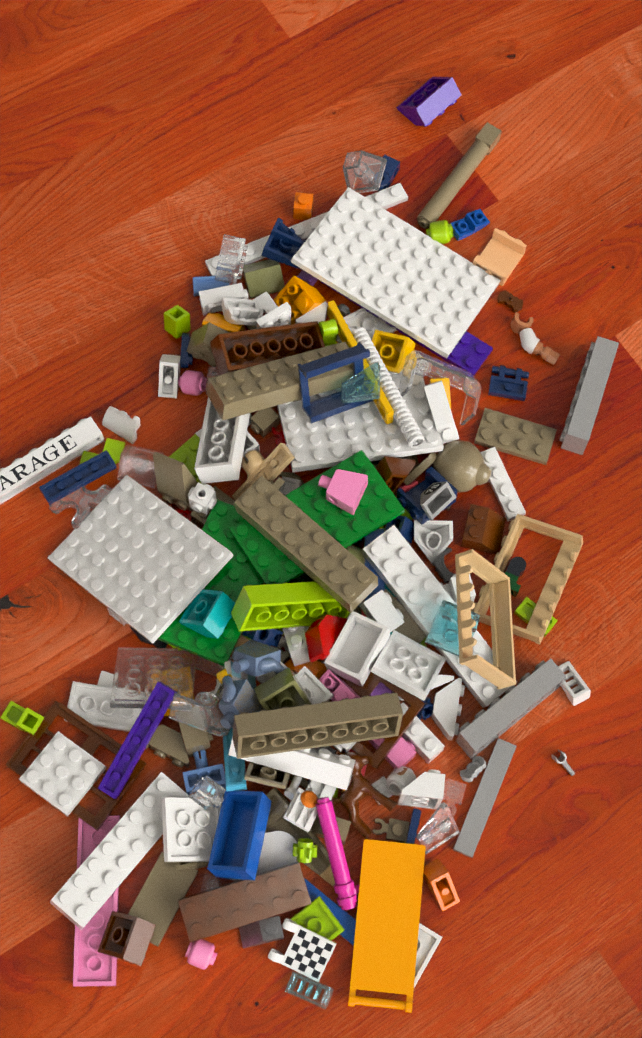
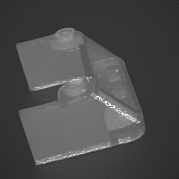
M417 350L412 351L406 357L398 388L402 397L411 389L414 375L428 376L433 379L449 378L450 386L463 390L466 394L460 425L463 426L476 415L481 385L472 373Z
M198 656L195 669L216 676L225 667ZM220 684L216 694L200 692L195 699L175 693L169 718L216 736L228 735L231 728L226 729L220 723L224 717L219 708L224 685Z

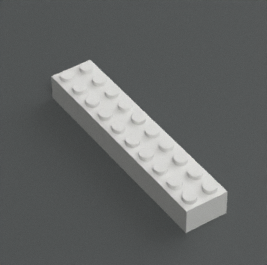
M394 525L362 549L363 556L439 653L447 658L446 662L457 676L462 678L464 685L482 707H487L509 688L506 687L498 690L497 686L468 668V666L459 664L457 604ZM473 627L472 637L477 640L476 645L473 646V655H479L493 665L492 649L475 627Z

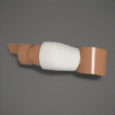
M515 312L511 321V329L519 334L523 349L530 354H540L542 359L554 365L560 354L548 346L544 347V344L536 337L531 328L533 317H529L527 323L519 320L520 314Z

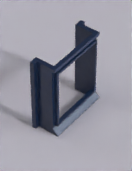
M360 341L354 347L303 365L298 364L302 409L309 417L311 423L373 401L372 394L365 387L363 359L370 357V350L366 349ZM353 363L354 387L310 402L309 378Z

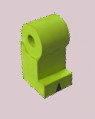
M335 319L319 322L325 347L337 344L338 327Z

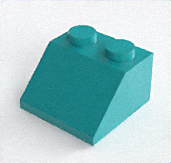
M203 589L188 605L179 623L205 637L218 639L223 634L228 621L232 618L231 612L235 602L222 591Z

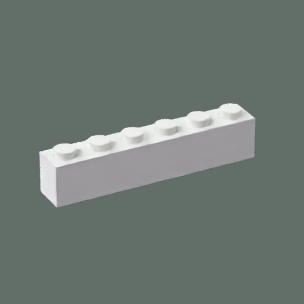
M232 736L228 755L236 757ZM316 748L242 758L246 761L344 790L348 788L355 760L347 755H337L327 749Z

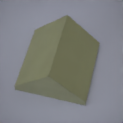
M267 259L240 266L250 299L256 298L266 291L268 294L280 292L285 287L281 266L277 261Z

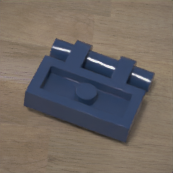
M500 365V367L492 366L491 373L498 374V376L491 375L488 395L525 401L528 381H523L521 378L528 379L529 372L522 371L521 368H506L504 365ZM504 376H513L515 379L505 378Z

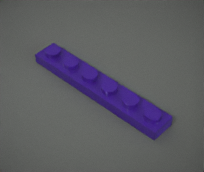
M161 681L157 682L98 787L99 790L113 799L118 798L177 691Z

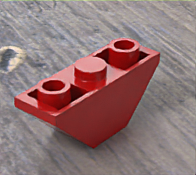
M325 615L312 622L305 632L309 660L312 663L318 659L324 660L330 654L329 650L335 644L347 622V618Z

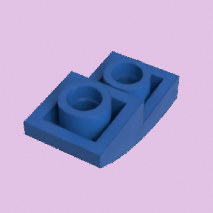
M478 209L467 213L463 219L450 224H452L453 236L459 241L481 230L490 221L482 210Z

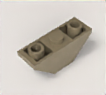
M165 725L158 726L145 750L150 748L155 751L154 754L162 759L168 757L172 759L174 765L180 768L183 766L189 768L190 762L181 733Z

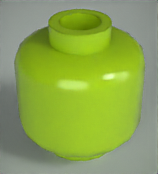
M447 220L431 222L429 229H426V234L441 244L449 243L451 238H453L452 224H449Z

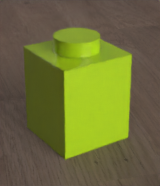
M179 305L164 312L165 330L176 339L182 336V333L189 332L191 330L190 313Z

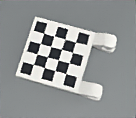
M286 918L282 927L295 934L285 955L276 949H271L268 958L319 982L337 943Z

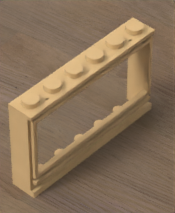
M517 514L515 520L512 519L509 524L510 531L508 536L505 535L502 540L501 551L497 552L494 558V566L503 573L507 568L524 528L563 541L527 628L524 629L513 625L514 635L534 641L540 645L583 545V535ZM486 583L480 589V599L478 603L475 602L472 613L476 622L491 626V616L486 615L490 606L489 584Z
M473 549L456 554L459 664L468 666V668L497 686L498 690L516 685L510 577ZM472 572L489 584L493 665L479 655H473V646L476 645L477 640L472 637V628L476 625V621L471 619V609L475 607V603L470 600V591L474 589V585L469 580V574Z

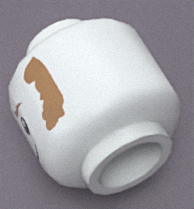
M405 766L395 768L387 778L388 790L393 795L400 796L402 789L416 779L413 770Z

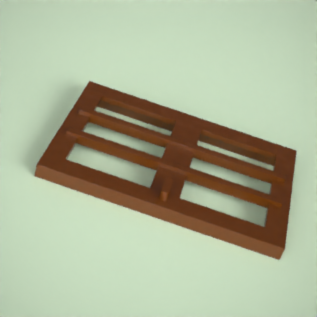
M326 658L324 660L319 659L318 661L324 664ZM370 672L363 687H357L351 681L337 675L356 690L355 693L360 697L370 696L381 682L411 705L402 716L399 736L384 738L385 740L375 753H372L360 742H356L351 748L361 756L367 755L369 764L378 769L412 724L413 719L425 703L418 697Z
M55 701L43 716L44 720L34 735L28 734L6 763V766L22 776L28 768L21 763L33 749L38 754L42 752L41 749L35 746L42 735L46 733L51 738L55 736V734L48 730V727L58 715L89 736L81 748L91 756H93L100 745L117 755L122 745L62 703ZM139 759L117 799L107 797L93 786L89 789L106 801L96 816L79 804L73 809L72 813L98 831L147 763Z

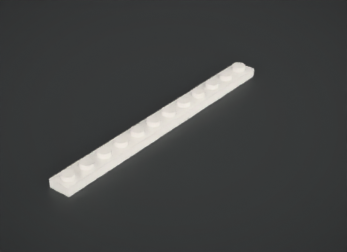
M401 183L366 196L367 199L383 209H388L408 201V196ZM328 212L288 228L294 229L295 234L301 239L307 240ZM270 235L205 260L211 276L223 275L240 268V266L266 258L261 255Z

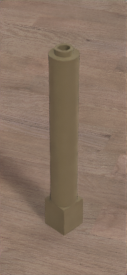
M488 122L475 137V142L417 216L419 226L429 229L430 223L438 220L486 155L491 153L500 141L502 132L500 129Z

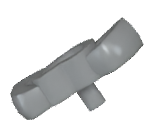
M474 756L472 763H469L466 769L460 771V777L463 781L472 782L482 769L486 768L484 758Z

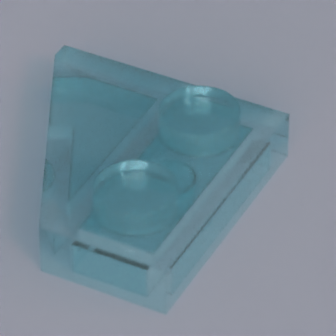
M378 362L342 383L341 400L343 403L380 399V365Z

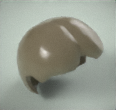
M464 440L446 443L443 451H439L436 454L437 458L432 463V467L457 489V492H467L476 485H483L491 477V470L485 464L480 451L471 442Z

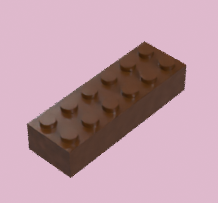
M318 321L218 334L210 342L219 375L325 347Z
M299 862L257 874L255 880L234 881L178 900L190 943L312 904Z

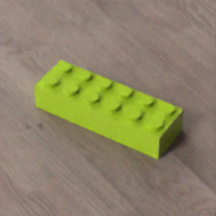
M316 582L243 586L231 614L239 631L310 626L313 621L325 615L348 618L350 612Z

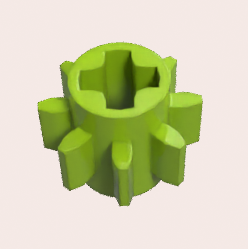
M300 838L298 839V844L293 843L292 856H297L296 860L298 862L310 863L312 862V857L317 858V845H313L312 839Z

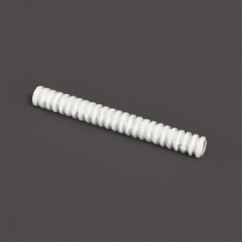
M364 327L355 329L352 335L357 344L360 341L366 349L370 350V357L365 359L394 411L393 417L396 419V423L408 442L409 447L420 446L424 442V436L419 431L417 423L407 408L404 399H402L399 390H397V386L392 380Z

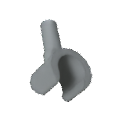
M558 749L560 757L557 759L552 754V759L562 764L568 773L573 776L575 772L566 761V754Z

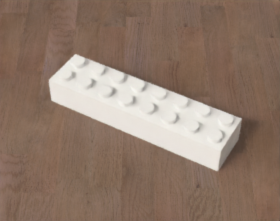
M161 772L51 899L50 904L80 930L87 925L163 835L161 799L192 798L164 773Z

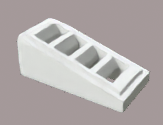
M567 661L558 666L562 672L569 670V673L565 674L567 677L561 687L572 705L575 706L588 699L591 690L571 663ZM571 677L574 678L566 683V680L570 679Z

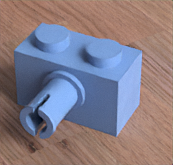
M200 750L201 759L199 758L198 751L193 753L196 764L195 770L182 772L186 793L191 797L211 793L213 788L216 790L215 792L226 789L223 764L208 767L205 750ZM209 785H210L212 788H211L210 791L208 792L207 789H208V787H209Z

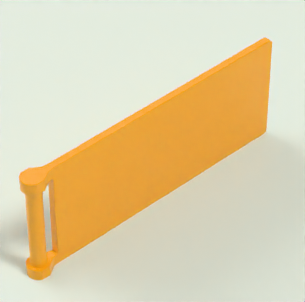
M364 840L348 1006L363 1005L405 1010L407 1013H412L425 845ZM356 989L405 994L407 996L406 1001L356 996Z

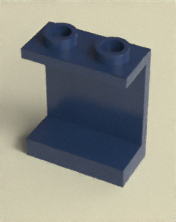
M433 467L426 470L424 481L406 493L401 488L397 489V500L410 516L421 525L429 521L428 516L420 505L421 493L432 483L448 482ZM449 483L450 487L452 488L454 494L457 497V489ZM456 498L447 507L455 503Z

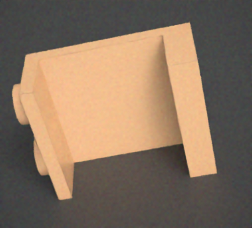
M495 228L492 239L481 255L475 257L473 265H477L485 270L486 273L500 279L499 285L503 286L523 257L527 245L521 240L509 236L505 231Z

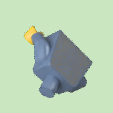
M249 640L234 649L232 668L236 673L243 672L257 677L272 671L278 674L285 670L280 664V649L254 640Z
M226 668L216 674L219 682L224 685L222 699L219 702V708L224 715L220 723L224 728L230 729L233 727L234 715L265 710L247 679L232 680L233 677L227 673Z

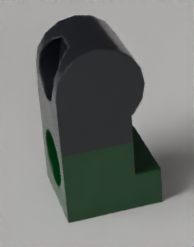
M522 557L512 558L505 572L510 577V591L514 597L517 596L521 585L516 584L517 580L526 569V561Z

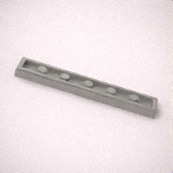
M499 738L497 739L453 848L454 851L470 858L473 857L517 747L516 745Z

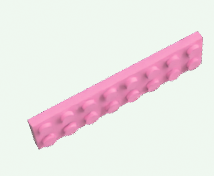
M109 816L98 831L80 818L78 819L77 869L119 822L120 816ZM119 887L82 930L75 925L74 987L116 986L117 958L97 951L112 911L118 912Z

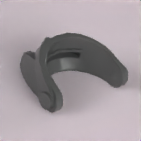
M449 547L432 563L435 566V571L444 580V583H449L450 578L454 575L446 568L444 563V556L452 551Z

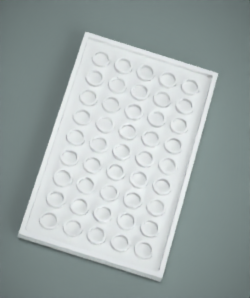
M349 187L291 260V263L446 359L501 281Z

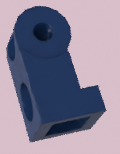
M385 154L381 159L382 169L374 176V188L377 191L390 187L400 169V161Z
M278 629L243 631L242 635L251 640L278 647L283 632Z

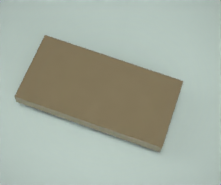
M161 852L128 915L141 918L156 925L150 943L159 947L180 907L178 900L186 896L199 872L196 869L177 871L175 862H164V852Z

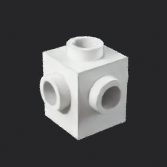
M198 482L196 487H192L188 493L190 507L196 512H202L207 515L210 509H213L216 505V493L214 488L208 484L203 485Z

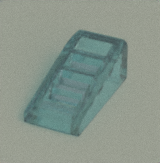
M296 972L292 973L285 992L323 1009L327 1008L334 991L331 987ZM298 979H301V983L296 992L294 991V988L296 986ZM307 982L309 985L305 995H303L302 992ZM314 986H317V989L312 999L310 998V995L313 991ZM322 989H323V990H325V991H324V993H323V996H322V998H321V1001L319 1002L318 999H319L320 994H321Z

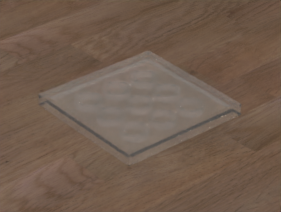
M118 647L110 708L143 709L157 682L161 681L177 691L168 709L192 710L197 655L185 650L178 651V649Z

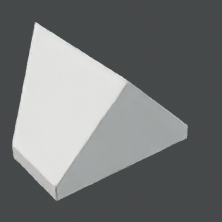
M414 520V540L431 564L453 541V521L429 520L421 525L417 520Z

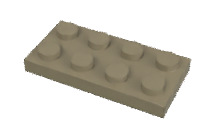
M485 408L474 443L488 448L495 447L498 451L546 465L557 429Z

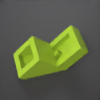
M10 701L0 717L1 720L15 728L32 735L36 733L44 720V717L29 708L25 709L13 701Z

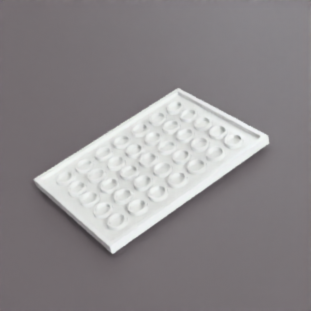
M418 360L410 361L400 373L388 372L417 423L419 431L424 436V442L420 446L409 447L394 417L393 423L385 424L374 401L314 423L310 422L309 417L302 409L301 400L277 405L286 446L295 457L290 462L292 472L334 467L363 450L370 461L382 460L384 456L398 458L443 451L444 446L440 433L436 429L424 389L425 383ZM355 384L310 396V402L354 387Z
M126 475L53 551L48 559L153 644L234 555L211 536Z

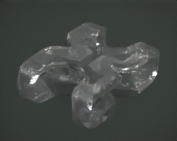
M105 484L97 490L90 491L83 486L49 505V510L59 514L65 508L72 507L76 509L77 512L72 518L71 524L74 529H78L81 523L90 515V508H95L111 492L112 488Z

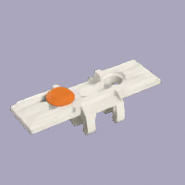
M330 746L317 748L327 749L333 754H335L336 750L331 748ZM295 775L289 788H286L284 795L291 802L283 818L302 830L309 832L318 814L316 808L317 799L329 797V800H331L337 787L309 779L307 782L309 784L304 791L298 788L303 777Z

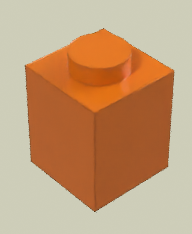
M296 192L293 219H311L313 194Z

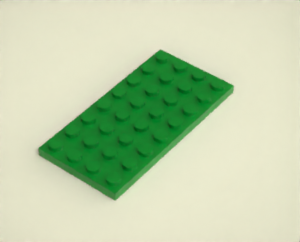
M363 450L285 495L344 548L405 513V509ZM337 469L368 475V485L354 515L326 500L327 489L318 486L322 475L333 478ZM245 519L229 528L264 584L289 583L305 573Z
M217 499L216 505L211 510L202 531L231 551L234 556L204 589L222 591L236 603L243 586L264 585V582L229 529L243 521L244 518L236 512L235 506ZM186 607L158 638L160 641L225 667L224 664L230 660L242 631L238 630L232 616L224 628L223 634L218 639L205 637L179 623L187 609Z

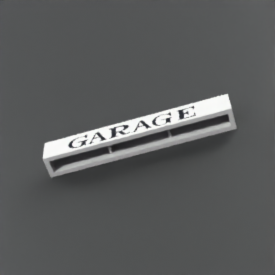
M91 416L87 419H81L74 427L63 430L56 438L48 439L41 447L30 450L23 458L15 459L8 467L1 468L0 504L81 456L83 451H89L104 442L103 434Z

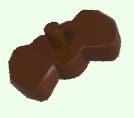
M507 290L498 294V303H505L507 307L512 308L514 313L522 310V299H518V297L513 296Z

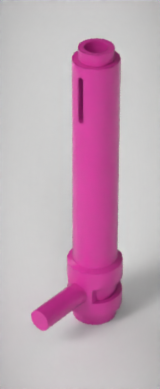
M322 797L317 799L316 808L335 881L334 890L338 894L337 902L341 906V910H349L357 907V894L359 893L360 884L355 886L354 881L350 878L332 800H329V797Z

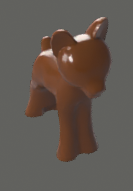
M336 751L335 754L347 755L354 759L355 764L351 776V784L339 798H335L333 801L341 803L349 813V820L366 839L373 831L359 816V801L365 795H369L389 811L398 803L380 793L361 774L363 766L369 763L367 755L361 756L355 752L343 753L342 751Z

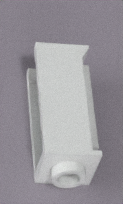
M242 283L199 291L203 316L208 312L223 311L221 306L223 297L249 299L247 289H243Z

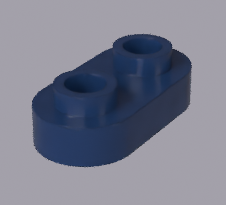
M182 333L181 368H189V365L193 364L192 354L186 352L191 338L190 333Z

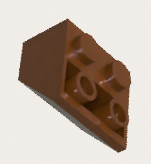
M384 456L375 469L394 493L408 476L416 462L410 459Z

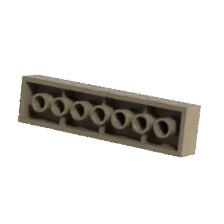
M341 342L208 378L207 395L222 421L301 399L298 364L303 365L349 347L346 342ZM353 363L309 378V396L354 384Z
M263 476L234 502L236 512L350 613L378 586V576Z
M383 693L376 696H363L354 699L345 698L340 701H324L318 704H303L297 707H282L275 710L240 713L239 715H234L233 743L237 759L399 736L403 711L397 693Z

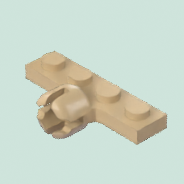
M280 443L266 459L258 451L252 450L247 452L245 457L248 461L242 457L241 466L247 473L248 478L232 497L236 501L261 476L269 482L271 480L274 481L295 458L288 447Z

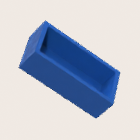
M225 790L207 868L217 878L255 880L272 803L263 792L236 790L226 792Z

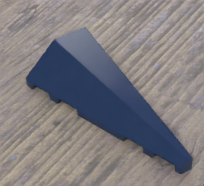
M278 218L261 256L303 270L291 263V260L306 239H301L295 234L294 229H289L283 224V220Z

